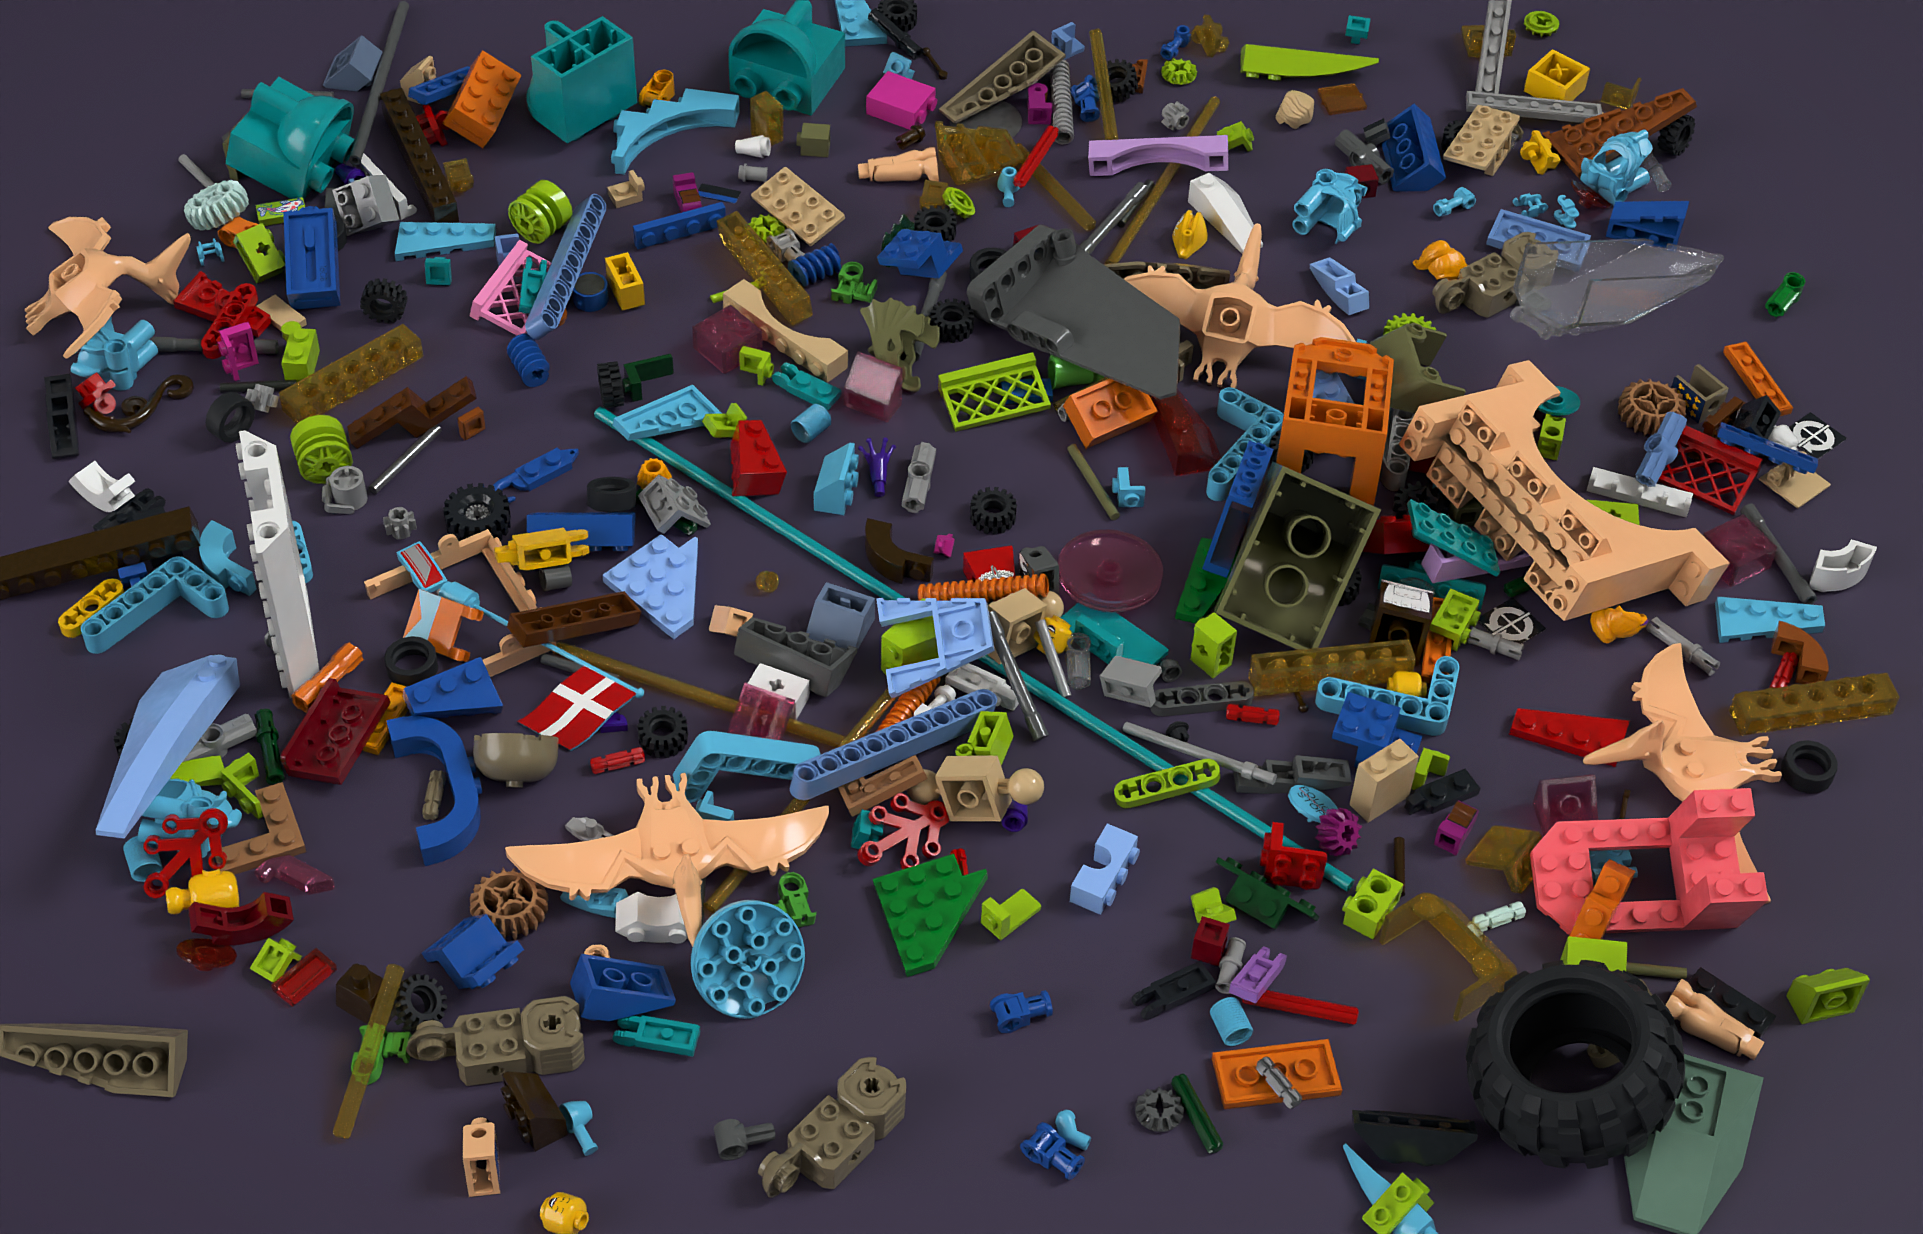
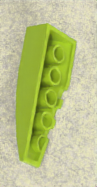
M1245 44L1241 48V73L1246 74V78L1259 79V75L1268 76V80L1281 81V77L1311 78L1352 72L1379 63V58L1250 44Z

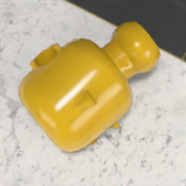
M220 869L214 871L202 870V874L190 878L188 889L171 887L165 891L168 913L174 915L187 910L193 902L225 908L239 907L236 877L232 872L220 871Z

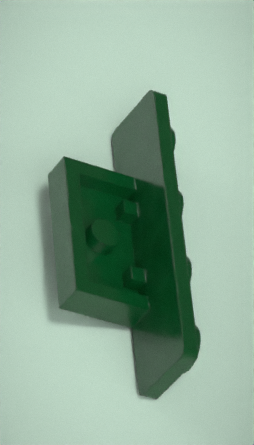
M1219 857L1217 858L1216 863L1238 876L1225 899L1226 902L1275 930L1289 906L1318 921L1320 916L1314 912L1316 907L1303 899H1300L1299 903L1289 898L1291 892L1277 884L1273 889L1265 884L1267 880L1265 877L1254 871L1250 875L1240 870L1243 865L1230 857H1227L1226 861Z

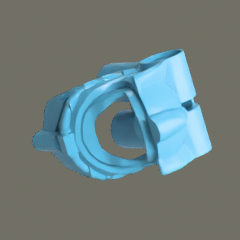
M1643 129L1638 133L1627 132L1608 138L1592 160L1588 158L1583 159L1580 180L1613 206L1615 202H1624L1629 193L1648 184L1650 181L1648 171L1640 167L1641 163L1653 149L1652 144L1648 140V132ZM1616 150L1622 155L1605 163L1606 151Z
M1330 169L1319 170L1312 186L1294 205V210L1298 214L1292 223L1294 230L1301 235H1306L1319 221L1337 230L1335 244L1340 241H1346L1352 233L1361 227L1362 219L1358 216L1357 207L1361 202L1362 196H1365L1367 187L1358 184V179L1349 174L1336 173Z
M111 316L96 335L87 342V345L85 344L81 348L77 363H73L71 366V372L81 377H87V379L97 372L105 383L112 379L116 384L113 387L115 390L124 391L131 388L134 380L137 378V372L158 354L157 346L149 340L155 334L153 326L145 320H140L128 332L120 334L114 332Z
M169 779L142 816L155 818V821L142 819L138 832V841L145 842L146 838L150 835H157L161 839L192 837L198 831L178 830L175 834L166 833L162 828L164 818L170 814L177 815L179 818L200 817L203 811L216 808L226 814L228 818L227 828H234L239 824L242 813L238 809H232V806L226 800V791H222L219 796H216L209 791L202 790L201 786L192 779L189 782L180 779ZM215 818L208 819L212 825L219 824ZM174 821L167 822V825L171 828L177 826ZM209 838L201 844L202 858L210 851ZM154 841L148 842V843H150V844H156V845H158V844H157L156 842H154Z

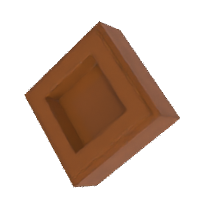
M479 407L457 418L459 433L464 440L486 429L484 413Z

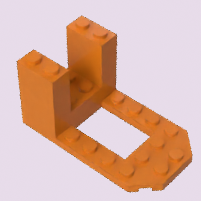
M1325 337L1313 339L1312 344L1309 345L1304 343L1294 345L1276 463L1301 474L1304 450H1310L1317 454H1336L1344 458L1354 457L1349 496L1374 506L1388 431L1394 359L1387 355L1380 356L1377 354V348L1371 344ZM1316 369L1322 370L1325 373L1337 372L1351 377H1366L1363 405L1313 398Z

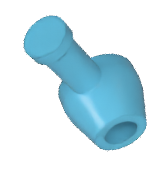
M1005 167L997 181L998 189L1004 192L1003 205L1005 207H1012L1014 205L1013 193L1020 189V187H1015L1013 184V178L1017 174V170L1013 167Z
M570 1101L561 1104L559 1109L566 1119L567 1131L575 1134L585 1156L593 1154L597 1151L598 1146L592 1141L584 1127L593 1117L590 1105L586 1101Z

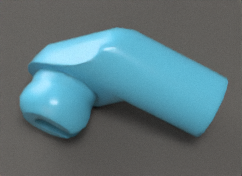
M1071 1110L1059 1112L1055 1120L1059 1136L1064 1138L1067 1143L1086 1151L1090 1144L1091 1136L1077 1131L1074 1120L1076 1117Z

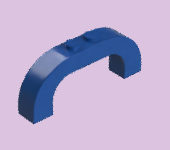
M405 716L386 720L395 758L418 753L429 754L439 759L445 767L455 802L454 807L442 820L416 827V832L425 866L448 860L463 851L471 843L480 825L481 811L478 795L482 794L479 777L473 778L472 773L476 772L473 757H467L459 735L450 726L439 720L423 716Z

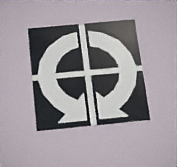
M1811 412L1789 426L1799 441L1798 446L1817 459L1847 439Z
M1514 598L1481 615L1478 620L1493 635L1499 633L1502 635V638L1519 644L1546 630Z

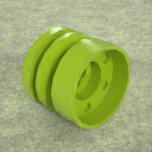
M548 180L536 182L526 190V193L511 202L508 207L509 218L517 232L526 240L537 244L547 240L549 236L554 234L555 230L570 221L573 215L572 206L567 196L557 185Z
M315 415L300 421L292 429L290 435L291 445L296 456L300 474L305 480L312 483L326 484V478L334 470L343 466H352L353 459L342 424L336 418L329 415Z

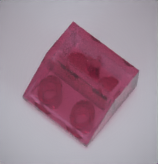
M858 352L844 386V406L888 423L902 404L903 369Z
M744 683L727 733L782 741L795 700Z

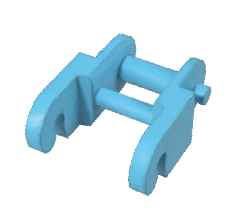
M1528 193L1521 195L1519 201L1517 198L1513 199L1514 206H1530L1528 213L1526 210L1522 211L1521 215L1537 217L1538 214L1544 213L1548 209V205L1541 202L1542 196L1540 194L1531 195Z
M1560 195L1557 201L1562 206L1565 214H1562V210H1556L1554 217L1561 225L1564 224L1565 227L1573 229L1576 227L1574 218L1579 216V212L1571 199H1565V195Z
M213 238L211 243L201 244L200 241L198 242L199 246H196L201 267L204 266V255L216 253L217 256H220L221 262H225L219 242H216L215 238ZM215 247L213 250L203 251V249Z

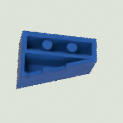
M1690 201L1615 202L1605 237L1675 254Z
M481 657L405 687L402 695L411 716H423L433 719L459 715L474 716L475 714L484 713L498 714L502 712L503 704Z

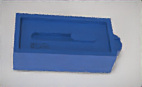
M316 206L302 207L299 211L283 212L286 292L290 306L294 310L341 306L337 223L333 208L319 209Z

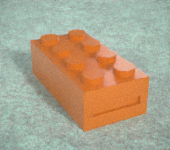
M482 50L471 65L443 124L479 147L484 148L495 133L521 78V74Z

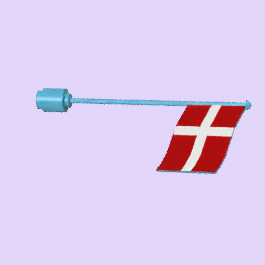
M448 581L441 587L438 596L482 610L484 615L507 626V620L479 606L480 600L477 592L458 582ZM551 643L541 644L583 667L561 682L535 710L517 722L540 735L558 737V745L573 751L589 740L616 711L635 697H643L644 690L642 688L637 689Z

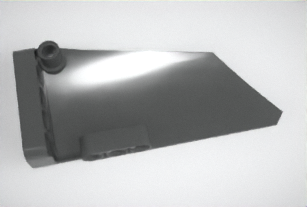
M1038 225L970 282L967 288V296L971 309L974 310V317L1008 331L1015 340L1158 399L1168 398L1177 394L1180 319L1087 253L1075 242L1071 229L1063 228L1056 230L1045 225Z

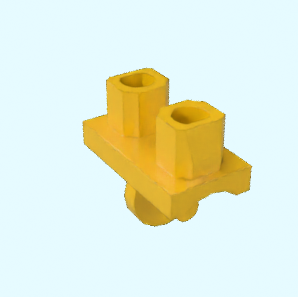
M1533 130L1531 139L1523 143L1520 155L1524 160L1531 161L1538 174L1544 175L1547 168L1555 169L1557 167L1560 157L1558 154L1551 152L1552 144L1550 140L1543 138L1539 131Z

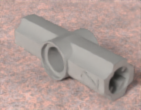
M921 442L914 447L911 464L908 466V478L902 507L911 513H918V511L924 510L927 492L930 489L931 474L936 456V448L932 447L930 443Z
M249 714L241 715L221 725L212 723L183 762L210 756H221L222 758L227 754L228 748L256 736L257 730Z

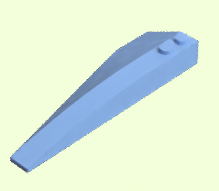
M209 655L164 671L142 696L132 720L96 828V835L125 838L240 687L236 658L225 657L224 655Z

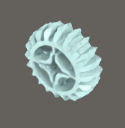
M222 181L194 194L193 198L189 199L188 203L184 206L185 217L194 229L210 230L222 224L225 225L228 221H233V218L239 216L246 209L245 207L248 206L249 199L245 189L238 181Z

